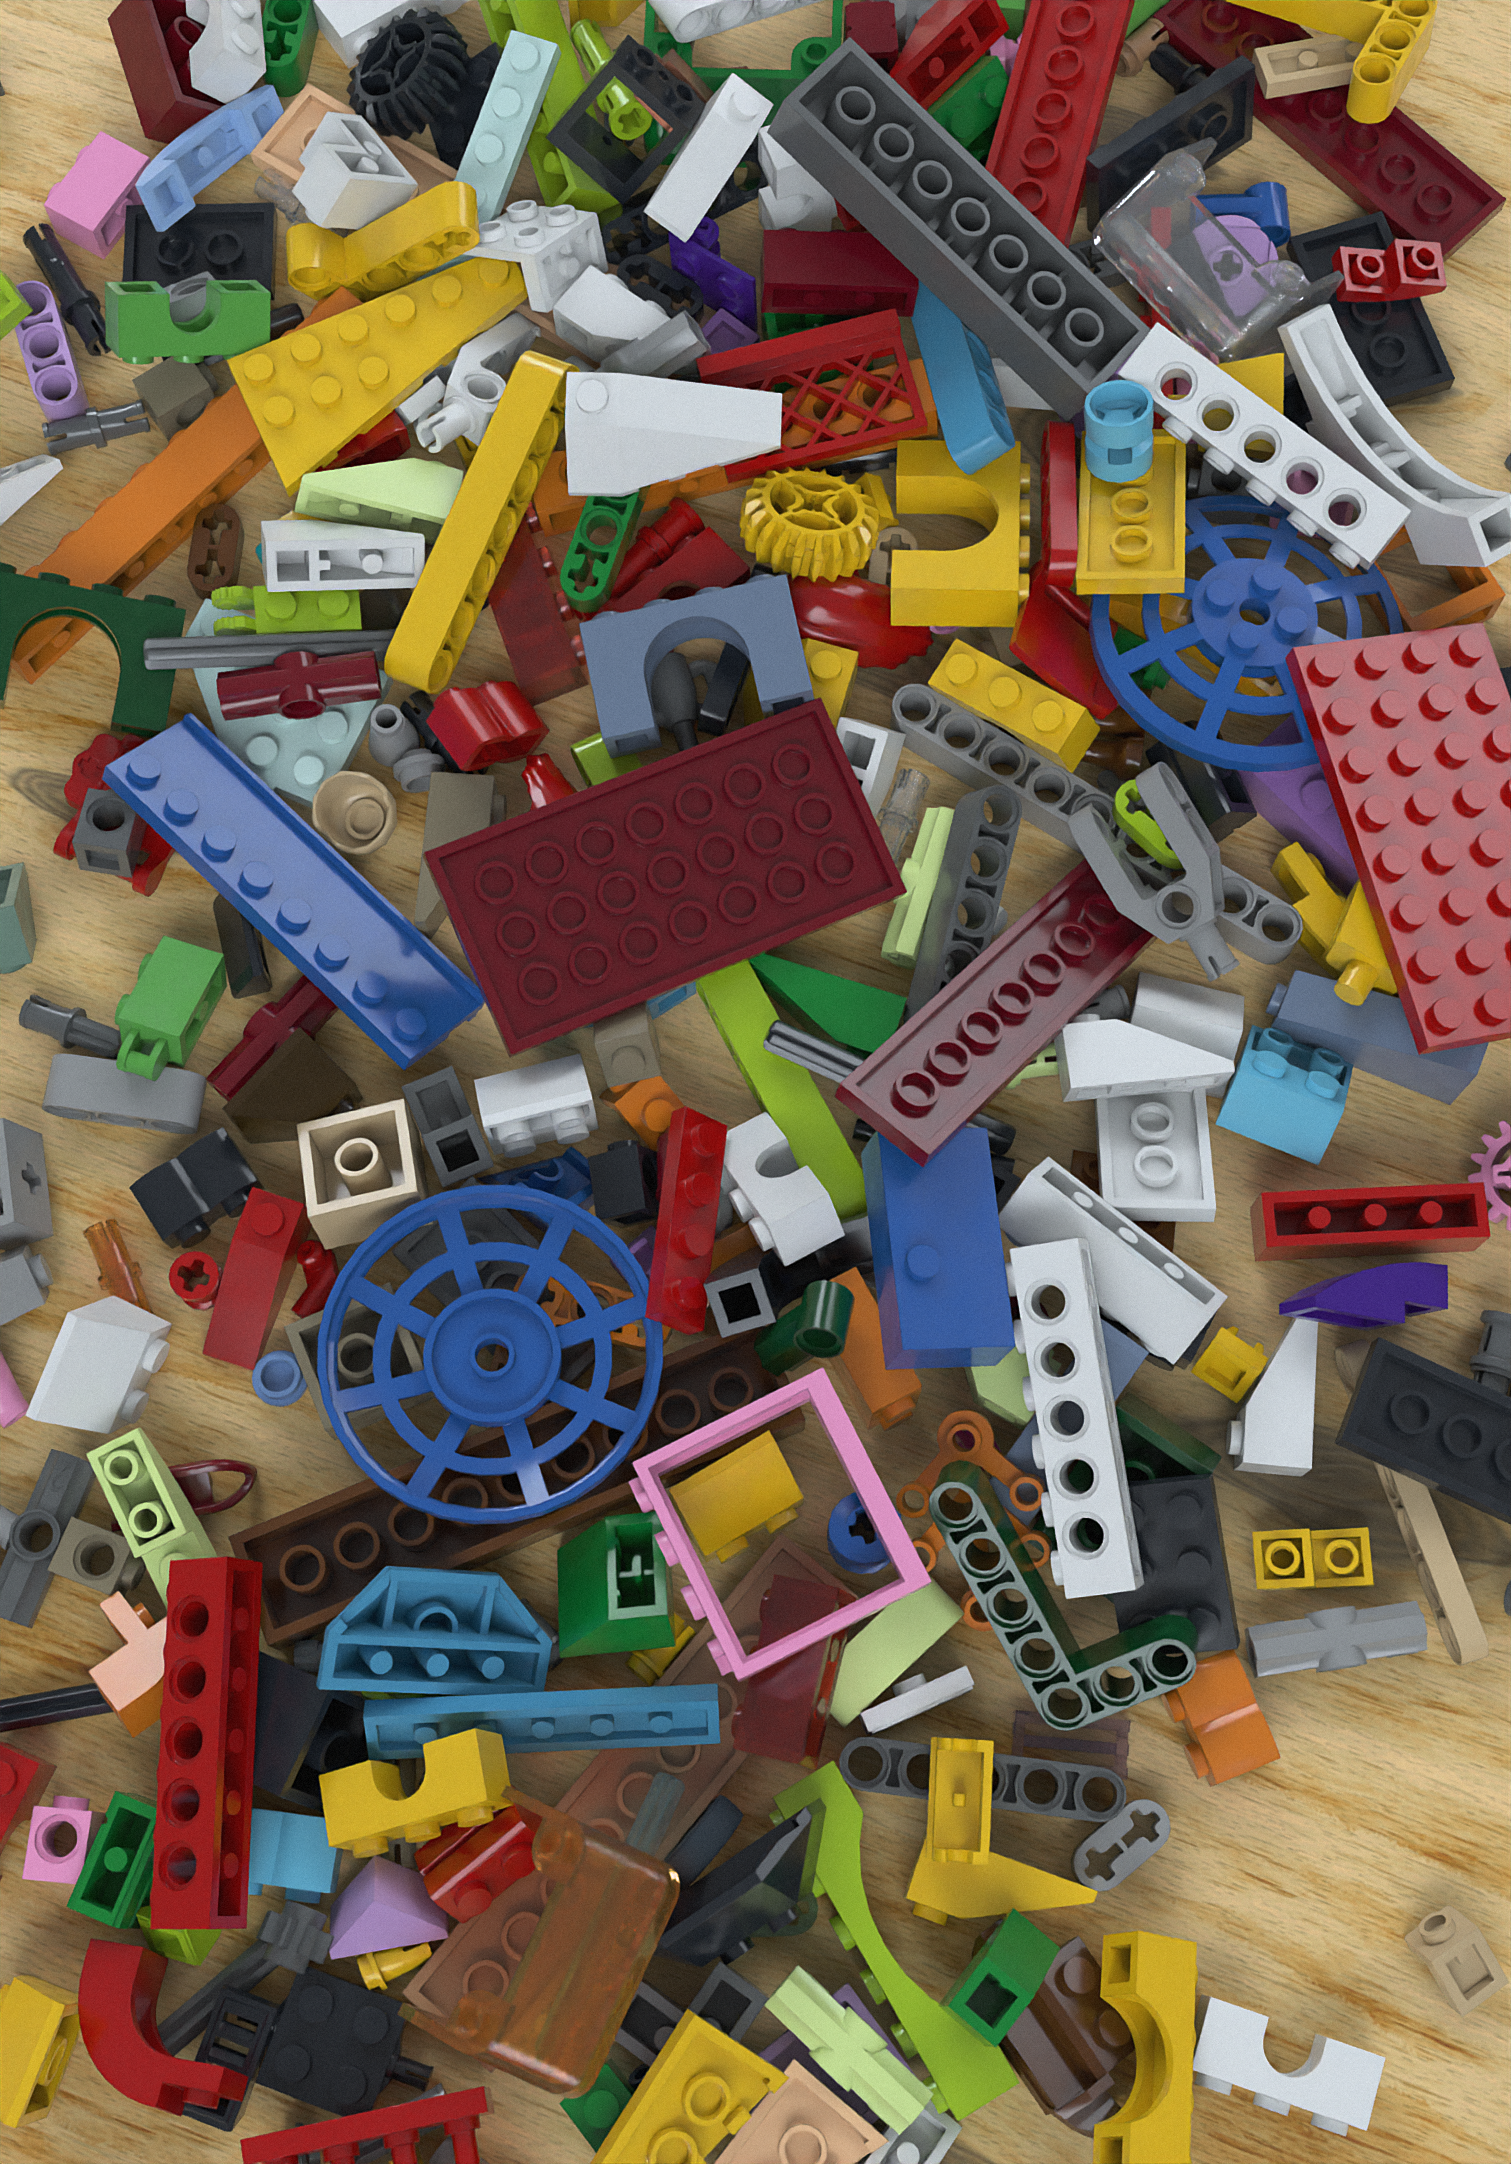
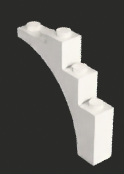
M1330 304L1319 305L1277 328L1313 420L1305 424L1309 435L1411 510L1408 520L1404 525L1420 564L1487 567L1511 553V493L1489 490L1461 478L1436 461L1407 433L1387 409L1365 377L1343 336Z

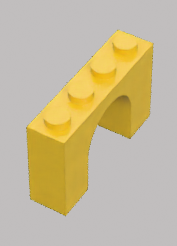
M898 440L896 514L959 515L980 523L988 529L990 534L979 543L959 550H892L891 625L1015 626L1018 617V606H1021L1022 601L1029 596V574L1019 573V568H1029L1030 536H1020V530L1029 531L1030 499H1020V494L1030 493V463H1020L1021 441H1015L1014 448L973 475H968L953 460L946 441Z

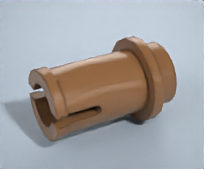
M1148 18L1140 28L1124 40L1116 70L1117 75L1121 77L1137 75L1142 70L1143 62L1149 58L1151 52L1156 50L1159 44L1168 43L1169 34L1167 30L1162 32L1157 38L1153 37L1156 32L1164 27L1161 21L1156 18Z

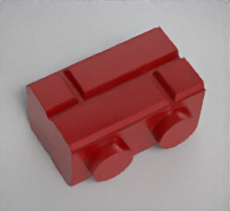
M511 1783L514 1805L493 1811V1821L472 1827H459L458 1822L451 1823L441 1831L439 1837L431 1839L413 1854L419 1871L424 1876L423 1881L429 1897L436 1905L462 1924L468 1922L472 1917L485 1912L496 1897L519 1878L532 1873L537 1864L556 1848L548 1830L544 1827L545 1823L538 1807Z

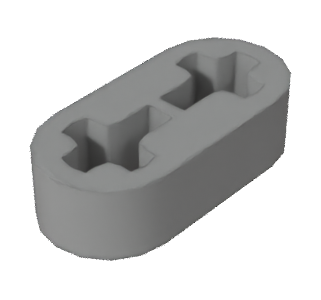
M1148 1799L1132 1800L1125 1804L1124 1809L1117 1817L1103 1822L1074 1849L1071 1857V1870L1076 1881L1082 1886L1096 1891H1108L1119 1885L1168 1840L1171 1828L1165 1809L1157 1802ZM1136 1811L1141 1816L1152 1813L1156 1819L1151 1826L1155 1837L1150 1842L1145 1837H1138L1126 1846L1121 1838L1134 1826L1132 1819L1129 1817L1132 1812ZM1114 1844L1120 1852L1107 1864L1112 1874L1106 1880L1100 1875H1094L1089 1878L1084 1872V1869L1089 1865V1860L1085 1855L1087 1851L1092 1848L1096 1853H1103Z

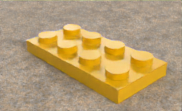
M1152 429L1153 461L1149 470L1135 480L1122 483L1104 481L1095 477L1088 470L1085 462L1086 431H1082L1076 575L1077 595L1185 593L1186 444L1173 437L1165 429Z

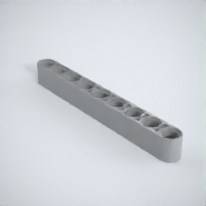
M908 684L901 687L895 693L892 700L890 729L906 734L903 746L975 790L995 785L1007 786L1014 790L1022 805L1021 818L1082 855V851L1071 834L1068 818L1091 803L1093 804L1092 807L1101 814L1116 840L1122 838L1125 845L1137 844L1113 820L1111 810L1114 799L925 685ZM909 710H917L922 712L926 718L921 721L912 722L907 720L902 714ZM953 736H960L965 738L970 745L965 748H954L946 740ZM996 763H1005L1011 766L1015 772L1002 776L996 774L990 766ZM1050 790L1059 797V800L1053 803H1046L1038 799L1035 792ZM1127 807V811L1133 815L1135 811ZM1167 841L1166 846L1173 851L1172 847ZM1126 849L1123 850L1144 886L1150 884L1153 890H1160L1173 880L1170 873L1174 871L1186 872L1184 868H1167L1158 863L1151 855L1137 858L1131 856ZM1221 864L1224 898L1233 900L1240 909L1238 913L1221 911L1216 916L1218 921L1214 924L1224 941L1263 964H1277L1284 961L1292 952L1303 930L1302 919L1298 911L1288 903ZM1173 892L1172 902L1174 907L1183 914H1193L1194 905L1192 899L1183 892ZM1274 926L1279 928L1284 933L1286 940L1282 942L1270 940L1265 936L1262 927Z

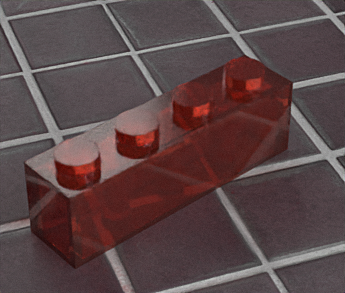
M530 501L487 597L519 687L530 704L536 706L587 686L589 682L583 666L587 665L582 637L580 634L572 637L567 621L575 619V616L563 590L556 592L551 577L558 575L559 572L548 545L539 547L535 533L542 531L543 528L532 501Z

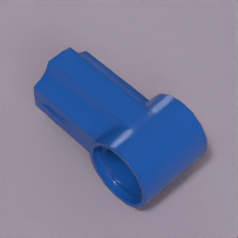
M1261 182L1245 190L1244 194L1192 195L1189 220L1190 235L1195 229L1214 217L1237 215L1248 218L1261 227L1260 230L1267 235L1270 242H1273L1275 248L1287 243L1289 237H1291L1287 189L1280 183Z

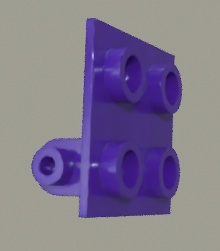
M703 217L686 242H683L669 231L672 269L694 281L701 288L704 305L716 312L720 308L724 309L757 333L756 278L721 258L720 243L718 241L719 227L717 223L708 217Z

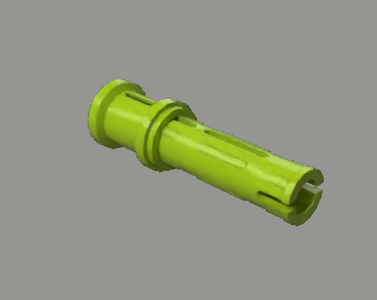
M583 19L574 24L570 31V40L576 50H578L592 78L612 54V51L606 43L596 21L593 20L592 24H590L589 19ZM615 76L596 97V102L600 109L609 114V127L616 137L622 140H632L640 137L650 127L653 116L634 97V93Z

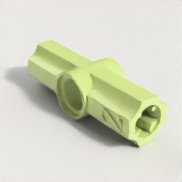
M942 806L938 808L927 807L911 859L907 858L904 863L900 877L907 893L893 901L896 907L889 922L881 951V957L887 959L895 966L909 970L916 967L955 811L953 809Z
M797 1965L773 1992L764 2006L810 2049L808 2054L847 2092L852 2089L881 2120L901 2135L926 2107L934 2095L933 2092L886 2049L889 2044L849 2006L844 2009L829 1994L830 1992L807 1970L804 1971Z

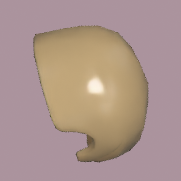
M340 771L324 780L314 795L312 806L313 824L338 850L347 854H371L387 844L397 826L396 801L388 788L371 775L358 771Z

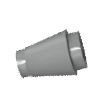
M383 704L373 710L370 717L369 751L378 763L393 767L395 763L401 760V756L404 753L419 749V733L396 706Z

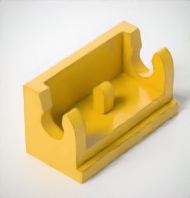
M931 1737L926 1859H932L937 1862L953 1861L989 1865L994 1741Z

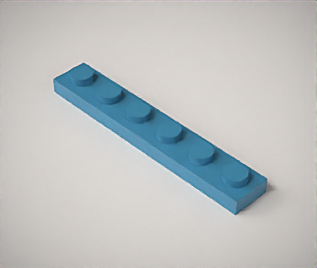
M718 1684L365 1700L363 1714L369 1760L425 1758L422 1744L474 1728L502 1734L505 1754L720 1743Z

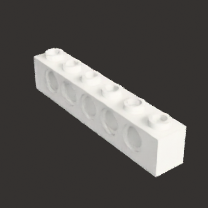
M1157 322L1119 371V380L1133 381L1143 385L1151 392L1154 401V411L1166 419L1162 426L1167 432L1185 444L1190 439H1193L1207 450L1203 457L1212 466L1226 475L1233 469L1249 481L1245 489L1252 496L1267 506H1270L1273 501L1277 502L1290 512L1287 520L1296 529L1308 537H1312L1317 532L1333 544L1329 552L1349 568L1354 569L1357 564H1360L1368 570L1408 520L1411 513L1410 509ZM1172 378H1183L1189 382L1191 390L1183 399L1171 400L1163 395L1161 391L1163 385ZM1221 408L1228 411L1233 418V422L1223 431L1208 429L1203 423V418L1210 410ZM1257 439L1268 441L1275 450L1272 458L1263 463L1251 461L1244 452L1246 446ZM1299 470L1308 471L1315 477L1317 485L1307 494H1296L1289 489L1286 483L1290 474ZM1342 501L1349 502L1356 507L1359 518L1349 526L1337 525L1329 517L1328 510L1332 505Z
M1073 1238L1009 1249L1011 1262L1005 1263L1008 1292L1010 1297L1017 1296L1021 1318L1013 1322L1015 1343L1019 1354L1026 1353L1030 1374V1376L1023 1377V1394L1028 1411H1036L1039 1434L1032 1436V1450L1037 1468L1045 1469L1049 1491L1042 1493V1512L1046 1526L1055 1528L1058 1550L1051 1552V1568L1055 1584L1057 1586L1064 1585L1066 1599L1137 1590L1144 1585V1578L1088 1240ZM1051 1285L1058 1287L1065 1297V1308L1054 1319L1047 1317L1042 1312L1039 1303L1042 1292ZM1058 1343H1064L1069 1346L1075 1356L1074 1367L1066 1376L1055 1373L1049 1364L1050 1351ZM1066 1401L1075 1402L1084 1413L1083 1427L1076 1434L1064 1430L1058 1420L1059 1409ZM1074 1459H1081L1087 1462L1094 1472V1482L1088 1491L1077 1490L1069 1482L1067 1475L1068 1467ZM1082 1518H1091L1102 1527L1104 1539L1099 1549L1087 1548L1079 1541L1077 1526Z

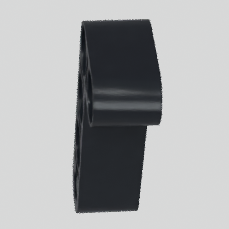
M757 135L738 163L739 165L745 162L747 166V176L744 182L736 186L734 182V169L704 217L715 220L758 198V190L769 185L758 160ZM660 183L630 197L624 205L618 203L597 214L608 263L620 265L629 256L634 254L646 255L669 243V230L661 224L654 229H650L647 221L648 215L643 212ZM613 229L620 232V234L612 238L610 231ZM633 231L636 236L628 232ZM612 240L614 247H607L606 243Z

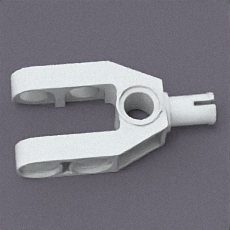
M514 313L462 346L447 382L442 410L429 419L420 422L416 427L418 440L424 448L436 440L435 443L429 446L428 451L437 453L460 435L467 437L477 446L480 445L506 387L505 381L498 373L501 375L508 373L511 365L517 362L520 356L531 348L536 336L541 337V330L537 325L521 313ZM573 355L564 360V362L577 366L580 372L595 371L578 356Z

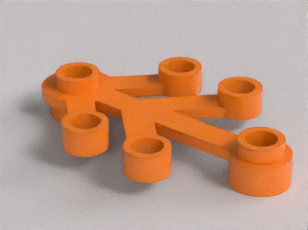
M960 1409L950 1413L941 1422L937 1432L940 1452L915 1481L906 1483L899 1490L896 1496V1505L900 1513L908 1518L923 1516L929 1510V1498L940 1471L950 1462L958 1460L969 1461L979 1466L980 1469L981 1467L1006 1485L1010 1489L1009 1496L1012 1504L1022 1511H1033L1041 1505V1496L1043 1492H1046V1486L1039 1476L1025 1473L994 1447V1430L990 1421L983 1414L971 1409ZM962 1429L970 1431L974 1435L975 1445L968 1449L960 1447L955 1440L957 1431ZM1022 1483L1034 1485L1038 1491V1498L1031 1502L1023 1500L1018 1494V1486ZM959 1489L958 1494L953 1498L954 1501L959 1503L972 1501L969 1494L962 1489ZM909 1490L921 1493L924 1498V1506L918 1509L910 1507L906 1503L905 1493ZM1003 1506L1022 1543L1035 1540L1043 1546L1044 1555L1040 1558H1031L1036 1568L1042 1567L1048 1561L1052 1552V1543L1049 1537L1041 1531L1031 1530ZM935 1522L932 1523L921 1537L911 1540L914 1547H922L930 1555V1562L924 1565L927 1573L937 1563L939 1551L946 1544ZM979 1538L973 1540L978 1549L990 1552L988 1539ZM969 1586L960 1604V1608L964 1611L963 1620L974 1630L983 1632L993 1630L987 1618H981L974 1613L973 1603L977 1599ZM1001 1590L1000 1592L1002 1593V1595L1005 1598H1007V1595L1004 1592V1590Z

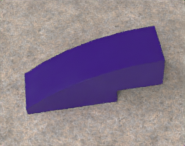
M1425 1262L1392 1263L1328 1278L1300 1290L1279 1304V1315L1365 1331L1405 1323V1316L1412 1317L1448 1309V1265Z

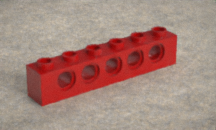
M228 1556L170 1560L169 1583L166 1589L168 1604L166 1641L163 1648L164 1679L163 1697L160 1707V1753L156 1773L158 1790L156 1825L153 1832L155 1846L153 1884L150 1892V1929H247L263 1562Z

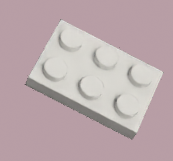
M1205 1088L1094 1099L1100 1197L1130 1221L1214 1222L1216 1201Z

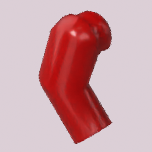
M314 1239L302 1243L296 1254L297 1262L303 1268L307 1288L290 1310L301 1319L324 1310L327 1299L340 1273L333 1250H326L321 1242Z

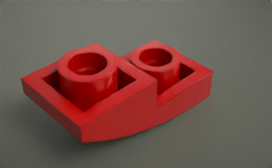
M1394 239L1386 250L1340 246L1331 257L1337 300L1341 302L1403 300L1440 293L1447 287L1441 245L1438 242Z

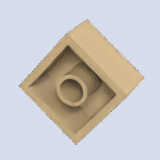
M404 1099L297 1124L307 1215L326 1250L366 1240L381 1224L410 1205L429 1198L420 1133Z

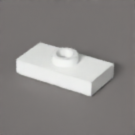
M967 1666L928 1683L923 1673L892 1686L895 1698L861 1712L858 1717L866 1735L870 1734L872 1736L970 1692L975 1684Z

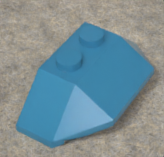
M386 1566L326 1627L316 1686L324 1690L451 1695L544 1692L552 1641L497 1572Z

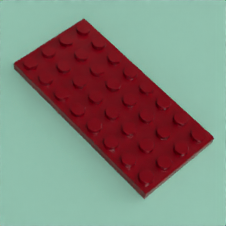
M821 697L428 850L423 854L425 864L509 1058L898 899L907 893Z

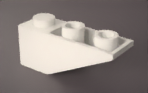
M589 265L552 307L556 335L595 362H602L636 337L641 340L670 320L665 310L657 303L650 300L643 301L630 292L620 278L610 273L605 275L592 265ZM710 345L709 349L705 351L700 357L711 355ZM696 359L684 368L675 371L674 374L697 375Z

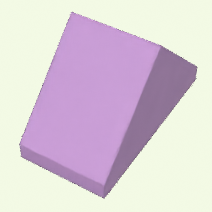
M375 1855L331 1905L330 1935L334 1936L329 1948L331 1959L449 1938V1914L436 1905L429 1897L422 1874Z

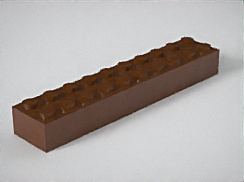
M760 1326L724 1338L719 1333L663 1356V1370L656 1403L645 1430L628 1456L595 1488L576 1501L543 1516L512 1523L470 1524L441 1519L407 1506L379 1488L369 1478L229 1536L235 1558L263 1562L260 1626L267 1645L280 1651L300 1640H306L325 1632L326 1627L386 1566L471 1571L637 1501L629 1485V1481L639 1477L632 1462L790 1384L785 1372L777 1377L762 1368L759 1355L753 1349L757 1333L766 1328V1326ZM646 1364L610 1378L609 1387L604 1399L635 1411L642 1392ZM590 1387L583 1390L589 1392ZM552 1402L542 1406L537 1412L524 1419L533 1449L542 1446L558 1435L573 1420L577 1413ZM800 1406L659 1476L664 1489L684 1481L768 1430L776 1442L804 1431L805 1417ZM593 1420L587 1430L568 1449L552 1460L539 1465L548 1495L567 1488L593 1470L614 1448L623 1432ZM492 1427L463 1439L455 1452L460 1455L481 1459L511 1456L503 1427ZM422 1456L390 1469L388 1472L407 1485L425 1457ZM446 1468L429 1497L445 1503L472 1508L511 1507L526 1503L517 1473L502 1476H477Z

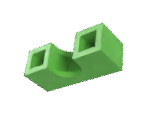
M256 280L206 281V302L202 311L189 321L177 322L173 321L170 316V294L156 281L105 282L106 345L119 358H122L124 362L137 365L153 363L154 357L173 356V360L182 363H200L204 361V356L223 355V358L228 360L270 342L271 293Z

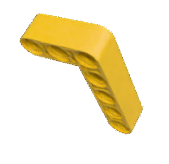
M1224 0L1363 44L1364 47L1352 68L1346 108L1348 114L1354 120L1366 124L1381 122L1392 112L1429 48L1438 5L1437 0Z

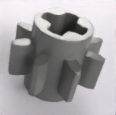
M289 1900L286 1901L281 1914L271 1910L267 1911L256 1937L261 1941L269 1943L263 1959L304 1975L310 1960L323 1964L334 1939L333 1935L322 1931L328 1916Z

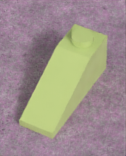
M408 458L303 474L294 512L337 523L420 533L424 535L426 545L434 546L461 487L464 470L448 467L438 461Z

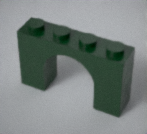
M0 562V709L5 707L13 657L22 637L31 628L43 621L59 617H69L83 620L98 628L107 636L117 653L120 676L110 730L147 738H153L165 731L176 669H147L144 664L143 644L144 640L148 638L182 637L186 609L176 608L175 600L159 595H145L144 601L124 597L122 589L107 584L95 583L92 584L91 589L71 586V580L59 574L40 572L38 578L16 574V567Z

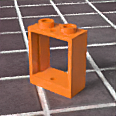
M1405 525L1401 527L1379 556L1411 541ZM1376 560L1374 562L1387 581L1396 600L1404 633L1485 622L1493 618L1506 595L1488 566L1445 565L1462 594L1412 618ZM1345 565L1351 576L1363 575L1357 567L1351 569ZM1363 595L1387 634L1390 635L1387 617L1377 595Z

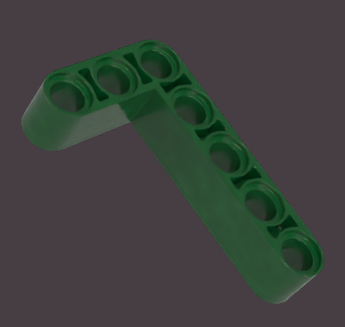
M962 1460L950 1462L942 1468L929 1498L931 1517L1039 1714L1048 1725L1064 1731L1078 1729L1181 1687L1191 1680L1196 1670L1199 1635L1192 1622L1180 1615L1169 1614L1160 1616L1080 1649L985 1473L979 1466ZM950 1488L962 1489L969 1494L972 1501L966 1503L956 1502L946 1494L945 1490ZM979 1538L989 1539L997 1545L999 1550L991 1553L984 1552L976 1547L973 1540ZM1008 1588L1016 1589L1026 1599L1019 1602L1010 1601L1000 1591ZM1035 1638L1043 1639L1049 1642L1053 1648L1046 1651L1037 1650L1028 1643V1640ZM1168 1644L1175 1645L1181 1648L1184 1654L1171 1657L1161 1653L1158 1648ZM1115 1666L1123 1667L1132 1675L1127 1678H1117L1110 1675L1106 1669ZM1061 1688L1071 1689L1079 1697L1071 1700L1064 1699L1055 1690Z

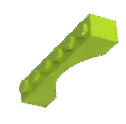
M831 1761L775 1795L772 1799L778 1809L768 1815L776 1827L818 1798H821L827 1807L812 1892L816 1898L827 1893L838 1913L829 1919L831 1926L846 1952L855 1946L859 1949L868 1965V1968L861 1971L859 1975L875 2003L879 2005L883 2001L888 2000L899 2020L890 2026L893 2035L907 2059L909 2060L918 2054L928 2070L930 2076L921 2082L933 2092L934 2095L930 2100L940 2115L950 2109L955 2119L959 2122L1020 2082L1000 2047L984 2046L938 2006L939 2002L929 1997L904 1973L884 1945L870 1914L861 1878L860 1836L863 1811L835 1762Z

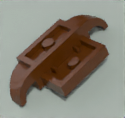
M1002 1918L976 1938L972 1950V1960L1002 1922ZM1078 1935L1060 1947L1034 1998L998 2045L1045 2115L1052 2114L1071 2130L1094 2139V2124L1111 2118L1121 2109L1107 2091L1115 2084L1108 2072L1135 2050V2045L1125 2020L1113 2006L1100 1997L1102 1969Z

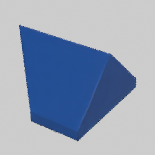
M572 1146L561 1156L477 1178L484 1185H512L541 1190L571 1201L586 1211L594 1204L588 1159ZM516 1210L546 1234L552 1218L534 1212Z

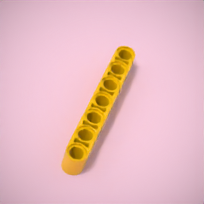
M531 350L525 351L520 356L387 649L384 660V670L387 677L434 695L441 693L447 686L565 425L567 372H580L577 366Z

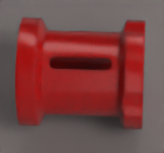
M187 1252L176 1258L170 1267L168 1276L170 1286L175 1294L181 1297L188 1306L195 1310L207 1311L215 1306L223 1269L216 1264L212 1257L204 1252ZM206 1274L210 1278L206 1286L197 1284L193 1289L189 1285L192 1277L202 1278Z

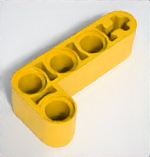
M458 181L439 184L345 238L315 223H300L290 227L285 235L289 285L316 301L324 297H330L339 287L343 286L362 303L401 288L478 245L480 232L476 190L471 185Z

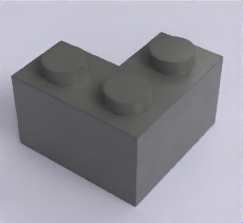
M720 1959L688 2006V2009L740 2042L769 1999V1995L732 1967L725 1965ZM637 1974L600 2026V2029L651 2067L687 2009L683 2008L640 1974Z

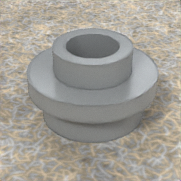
M420 748L404 753L401 756V760L394 764L393 774L394 778L401 782V787L404 791L420 793L429 791L431 772H444L446 766L442 756L432 754V751L429 749Z

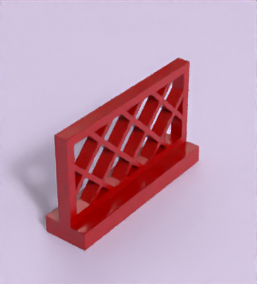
M896 308L696 358L698 383L750 390L759 389L758 391L769 392L774 384L787 382L799 388L800 391L790 407L787 408L782 405L781 437L790 423L814 434L806 447L793 450L781 443V449L758 455L755 460L736 465L734 463L724 465L723 468L728 483L764 475L767 471H779L788 466L791 468L928 433V423L902 341L901 324ZM892 354L898 367L889 383L865 371L873 359ZM836 369L850 376L839 395L816 384L823 372ZM900 380H902L905 391L897 387ZM859 381L882 393L871 411L847 400ZM809 394L832 405L821 424L797 413ZM891 397L908 404L913 419L893 424L878 415ZM840 410L864 420L856 434L843 437L828 429ZM872 425H874L875 428H877V429L870 430Z

